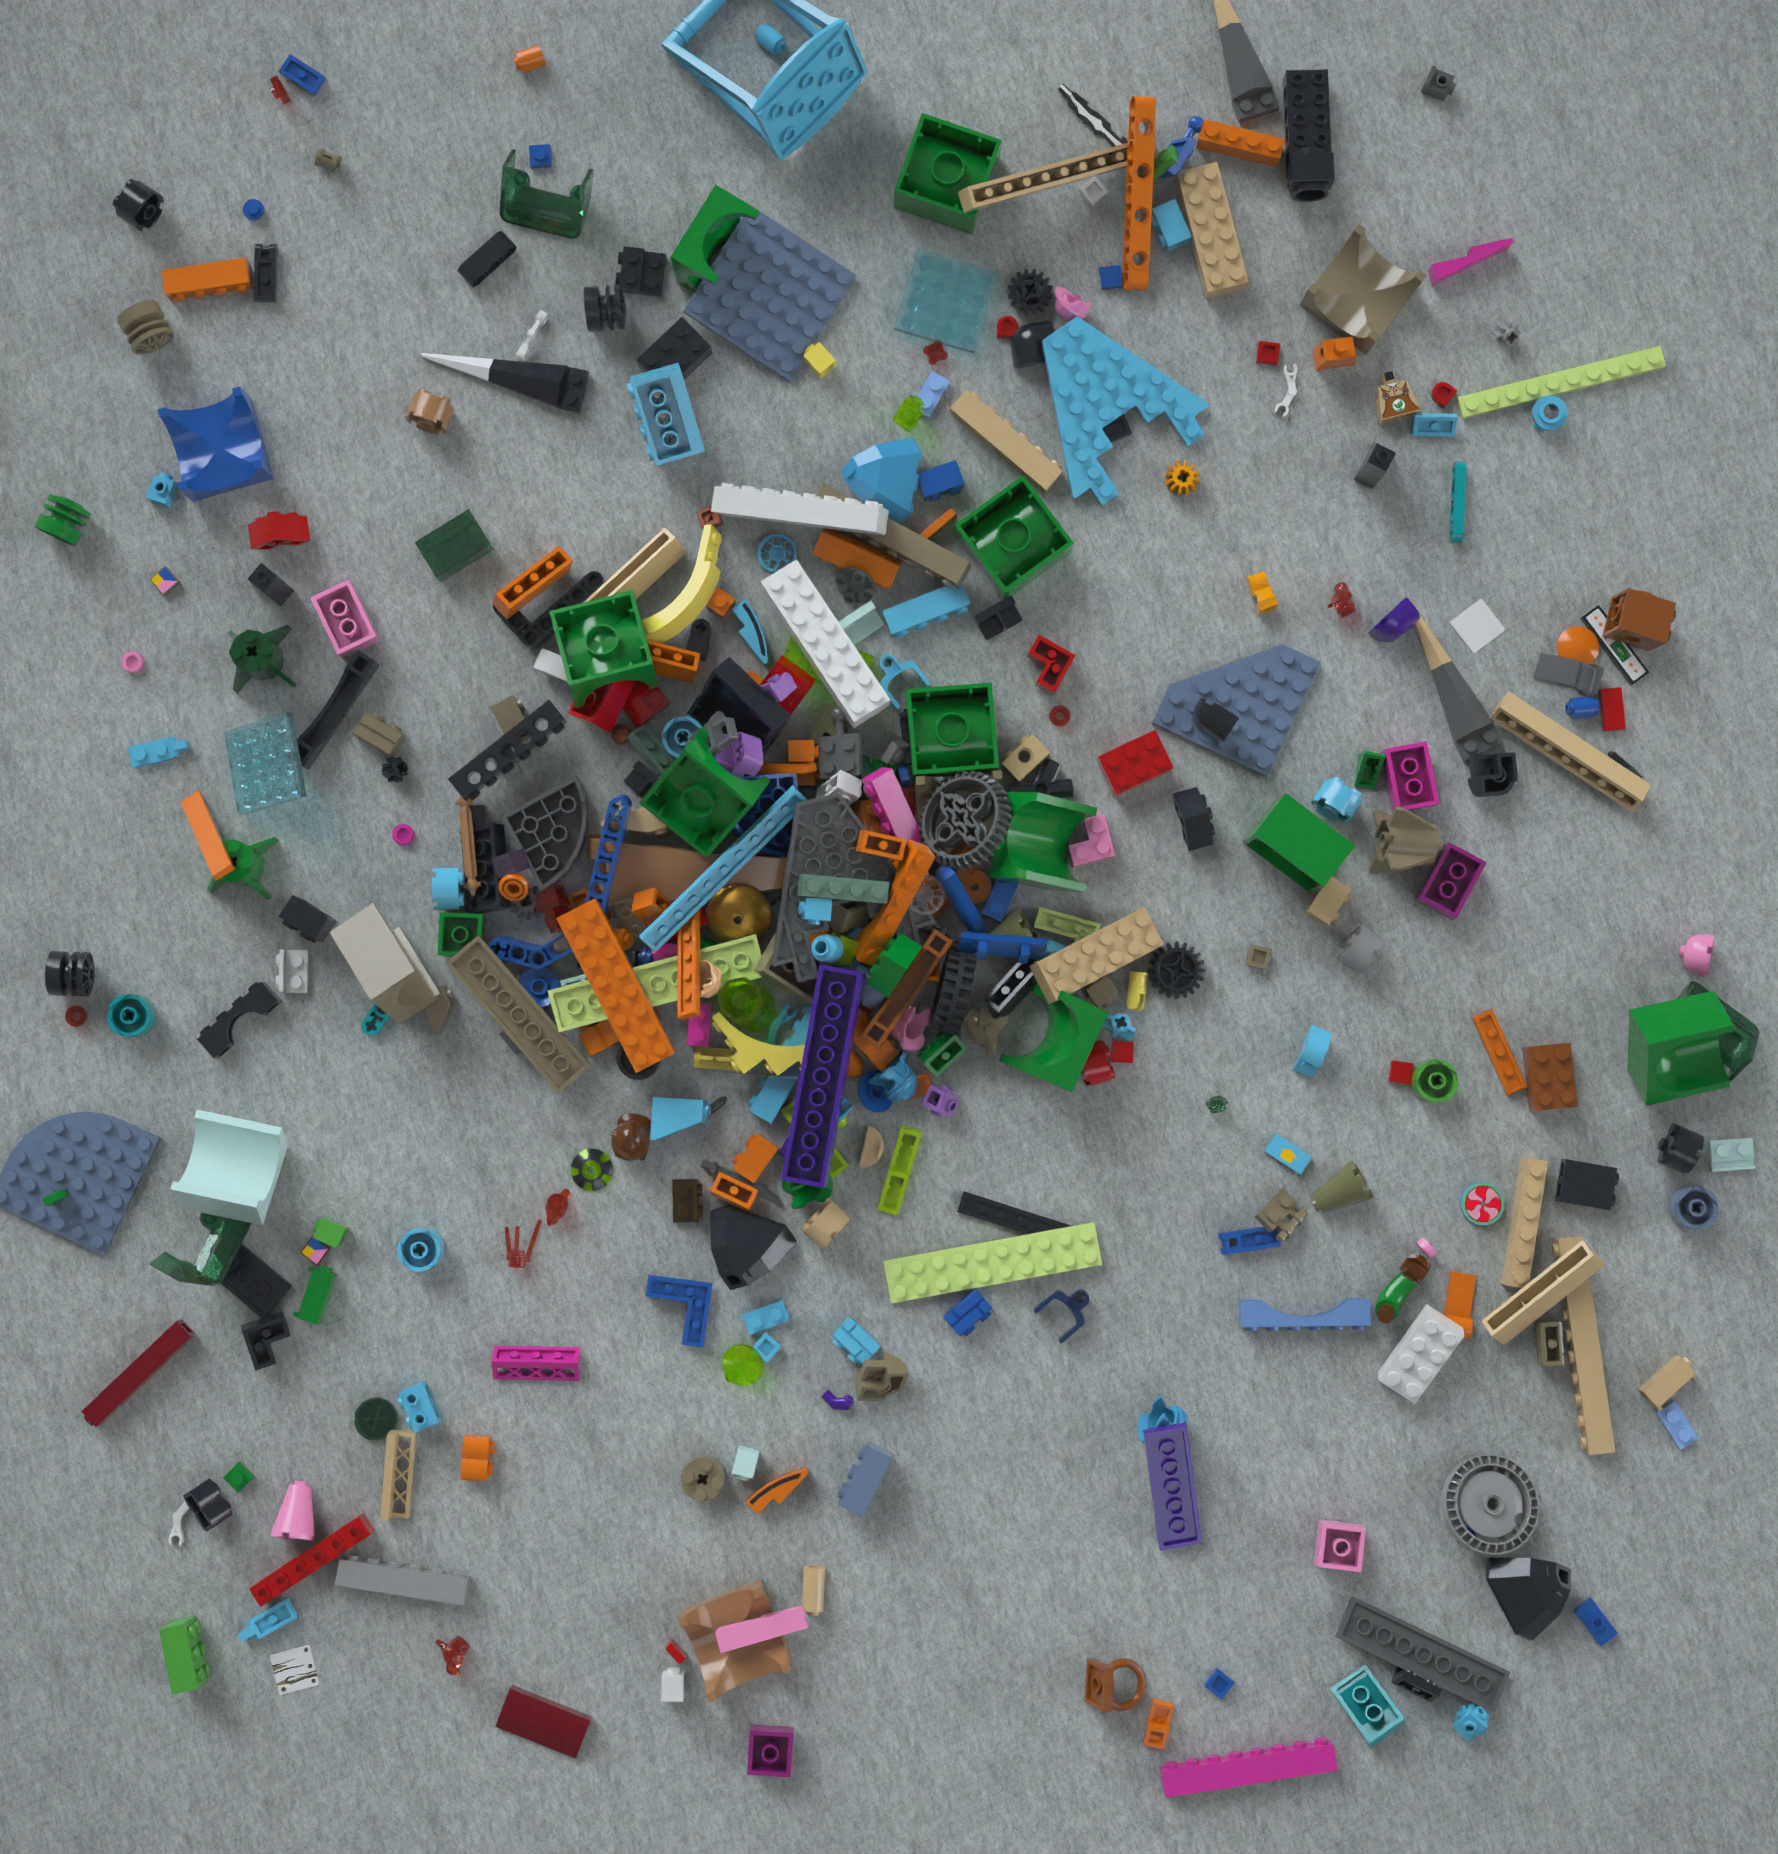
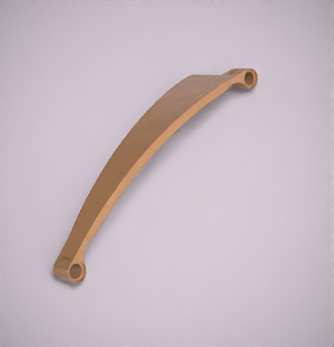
M600 834L588 836L587 857L596 860L601 839ZM623 841L609 903L615 904L618 901L633 896L634 893L653 887L658 889L670 901L676 900L724 852L712 851L706 858L693 849ZM612 842L606 843V848L614 852V844ZM754 855L723 887L731 884H746L756 888L758 891L783 888L788 856ZM606 863V872H609L610 866Z

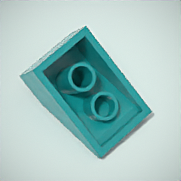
M1366 1664L1330 1688L1370 1748H1373L1406 1724L1404 1716Z

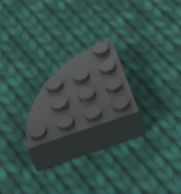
M578 776L563 782L501 816L542 892L545 893L559 884L570 873L580 858L589 829L587 797Z

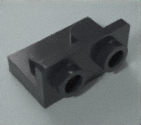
M1396 1667L1391 1681L1392 1684L1429 1702L1440 1697L1442 1689L1437 1687L1435 1682L1428 1679L1423 1680L1417 1677V1674L1411 1670H1403Z

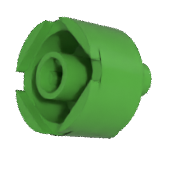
M1432 1059L1423 1061L1412 1072L1411 1088L1420 1099L1427 1102L1448 1100L1455 1094L1458 1088L1457 1072L1450 1063L1444 1060ZM1432 1077H1437V1085H1432Z

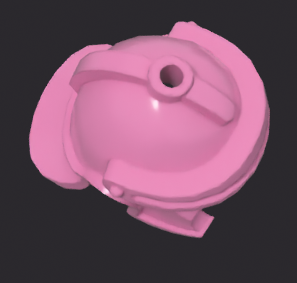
M911 1004L890 1036L895 1040H900L901 1047L906 1051L919 1050L925 1042L922 1034L925 1026L930 1022L931 1009L927 1008L921 1011L920 1014H917L916 1006L913 1007Z

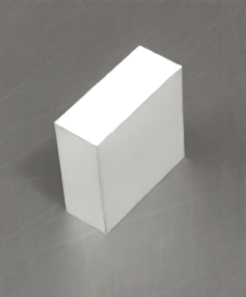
M1093 177L1079 188L1080 194L1091 207L1109 192L1097 177Z

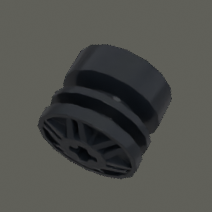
M606 285L605 295H601L598 286L584 287V308L588 332L603 331L604 321H608L610 330H614V320H617L619 330L625 329L627 312L625 296L621 290V285H614V294H611L610 285Z
M51 951L45 966V986L48 994L66 996L70 992L71 996L80 995L82 997H88L91 994L95 976L92 954L89 952H73L70 956L69 952Z

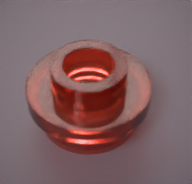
M1055 706L1050 711L1049 719L1055 726H1065L1070 720V711L1065 706ZM1062 713L1064 718L1058 720L1056 714Z
M71 1006L65 1013V1020L70 1026H82L87 1020V1012L81 1006ZM76 1012L80 1014V1018L78 1020L74 1019V1014Z

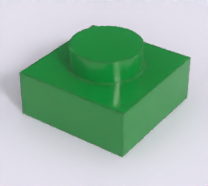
M240 1461L223 1479L239 1493L255 1476Z

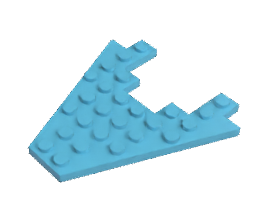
M1078 316L1041 341L1073 500L1090 489L1102 506L1120 494L1096 458L1113 447L1102 428L1134 406L1146 424L1164 412L1186 447L1205 435L1194 416L1210 406L1206 401Z

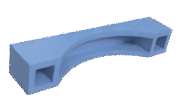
M1345 1298L1328 1311L1308 1316H1296L1279 1312L1260 1299L1238 1300L1239 1326L1245 1327V1331H1258V1327H1266V1331H1279V1327H1288L1290 1331L1301 1330V1327L1309 1326V1330H1322V1326H1331V1330H1344V1326H1352L1353 1330H1364L1365 1326H1371V1300L1368 1298Z

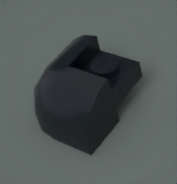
M1051 321L1028 323L1015 331L1011 339L1014 369L1045 363L1041 341L1055 332Z
M1202 697L1197 702L1193 711L1195 726L1201 733L1206 731L1223 742L1239 720V717L1215 702L1213 705L1206 703V699Z
M1516 752L1473 755L1469 757L1471 778L1467 780L1473 795L1476 797H1490L1508 794L1517 781L1518 776Z

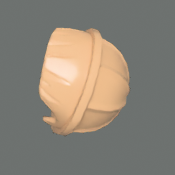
M704 960L700 961V998H710L717 994L723 985L722 973L718 967Z

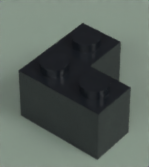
M1197 787L1173 793L1175 811L1181 822L1182 835L1188 851L1213 845L1212 836L1215 835L1213 824L1210 823L1213 815L1211 808H1206L1205 795H1200Z
M280 1311L241 1325L255 1371L277 1364L271 1343L291 1336L284 1312Z

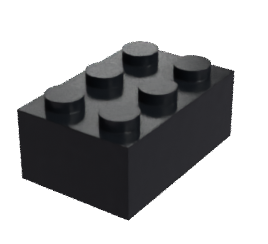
M681 317L636 361L638 367L643 372L679 363L683 379L685 380L713 352L711 346Z

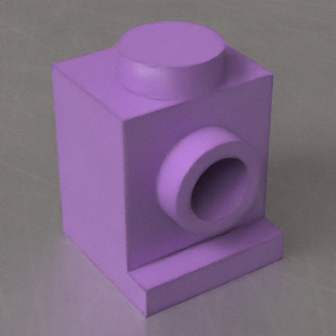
M786 672L780 676L775 674L768 679V683L760 685L777 703L784 700L797 688L792 676Z

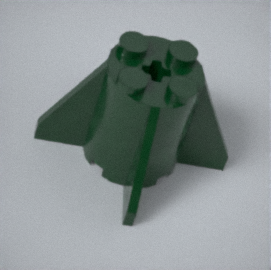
M285 625L265 634L259 631L246 630L237 636L231 630L228 632L234 639L229 654L236 665L233 690L236 693L240 692L251 677L256 680H269L278 675L292 687H296L297 684L281 672L284 666L283 651L278 646L291 631V627Z

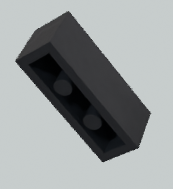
M1028 959V964L1019 963L1018 961L983 999L988 1008L998 1016L1004 1017L1009 1015L1031 991L1033 984H1038L1029 967L1037 961L1035 959Z

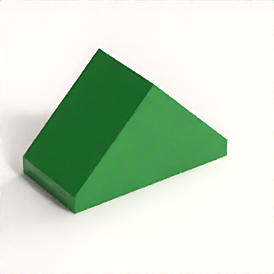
M1363 751L1359 754L1354 782L1355 787L1376 789L1385 754Z

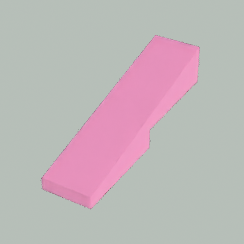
M802 1605L764 1614L760 1618L719 1627L715 1631L720 1653H724L808 1628V1623Z

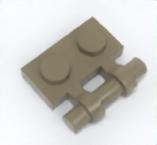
M1282 1188L1260 1210L1255 1218L1269 1233L1276 1229L1279 1232L1276 1239L1279 1242H1283L1286 1238L1288 1239L1292 1236L1293 1230L1297 1226L1302 1225L1308 1212L1303 1208L1296 1212L1293 1208L1298 1203ZM1286 1216L1290 1219L1287 1225L1282 1222Z

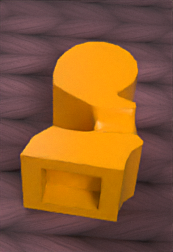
M1264 571L1247 576L1246 580L1250 594L1257 598V614L1261 615L1276 609L1278 606L1276 595L1272 593V587L1269 585Z

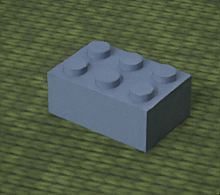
M871 1441L867 1445H862L857 1455L859 1462L857 1465L852 1464L847 1474L849 1481L847 1484L843 1482L837 1496L840 1506L861 1517L892 1460V1452Z

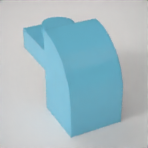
M1311 1025L1304 1038L1302 1050L1294 1064L1293 1071L1313 1078L1325 1058L1332 1032Z

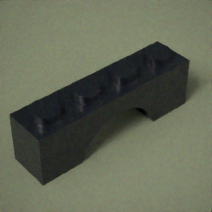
M255 982L248 988L249 993L244 997H238L231 1004L233 1007L228 1012H221L216 1017L217 1021L212 1026L208 1025L200 1031L199 1034L201 1036L197 1040L213 1058L219 1059L235 1045L232 1031L239 1017L249 1012H256L267 1016L282 1002L266 982Z

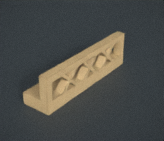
M390 1430L387 1434L380 1520L389 1521L391 1517L408 1519L410 1517L417 1432ZM399 1436L411 1437V1444L405 1451L399 1445ZM402 1456L409 1462V1467L403 1472L397 1466V1460ZM400 1477L407 1483V1489L402 1493L395 1487V1482ZM399 1498L405 1504V1512L393 1511L394 1502Z

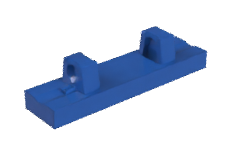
M961 932L958 950L968 954H976L978 960H985V955L1015 957L1019 958V963L1028 964V959L1041 960L1044 958L1047 939Z

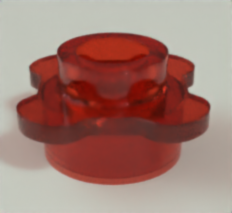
M935 341V343L927 345L923 349L931 365H935L937 361L946 360L948 357V353L944 351L941 341Z

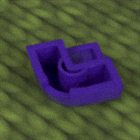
M1406 597L1368 633L1377 641H1395L1420 619V614L1413 603Z

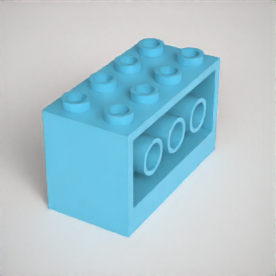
M679 363L631 376V383H628L627 386L631 400L636 399L637 402L633 404L637 419H642L643 424H640V429L644 441H649L646 448L650 461L654 460L657 466L705 452ZM655 392L662 393L658 398L653 396ZM663 412L667 414L665 418L658 417ZM668 433L674 434L672 435V438H667L665 436H667Z

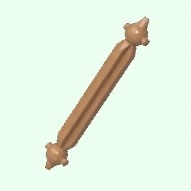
M460 797L456 801V805L461 807L459 817L464 872L468 879L466 884H463V887L470 891L471 896H474L478 886H481V882L476 880L477 863L472 811L469 808L473 800L469 799L466 801Z

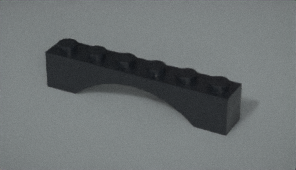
M356 651L347 664L331 697L310 726L297 738L286 754L287 757L307 770L311 768L380 666L376 661L361 651Z

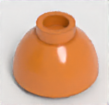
M509 873L499 882V892L507 900L520 901L528 894V882L519 873Z

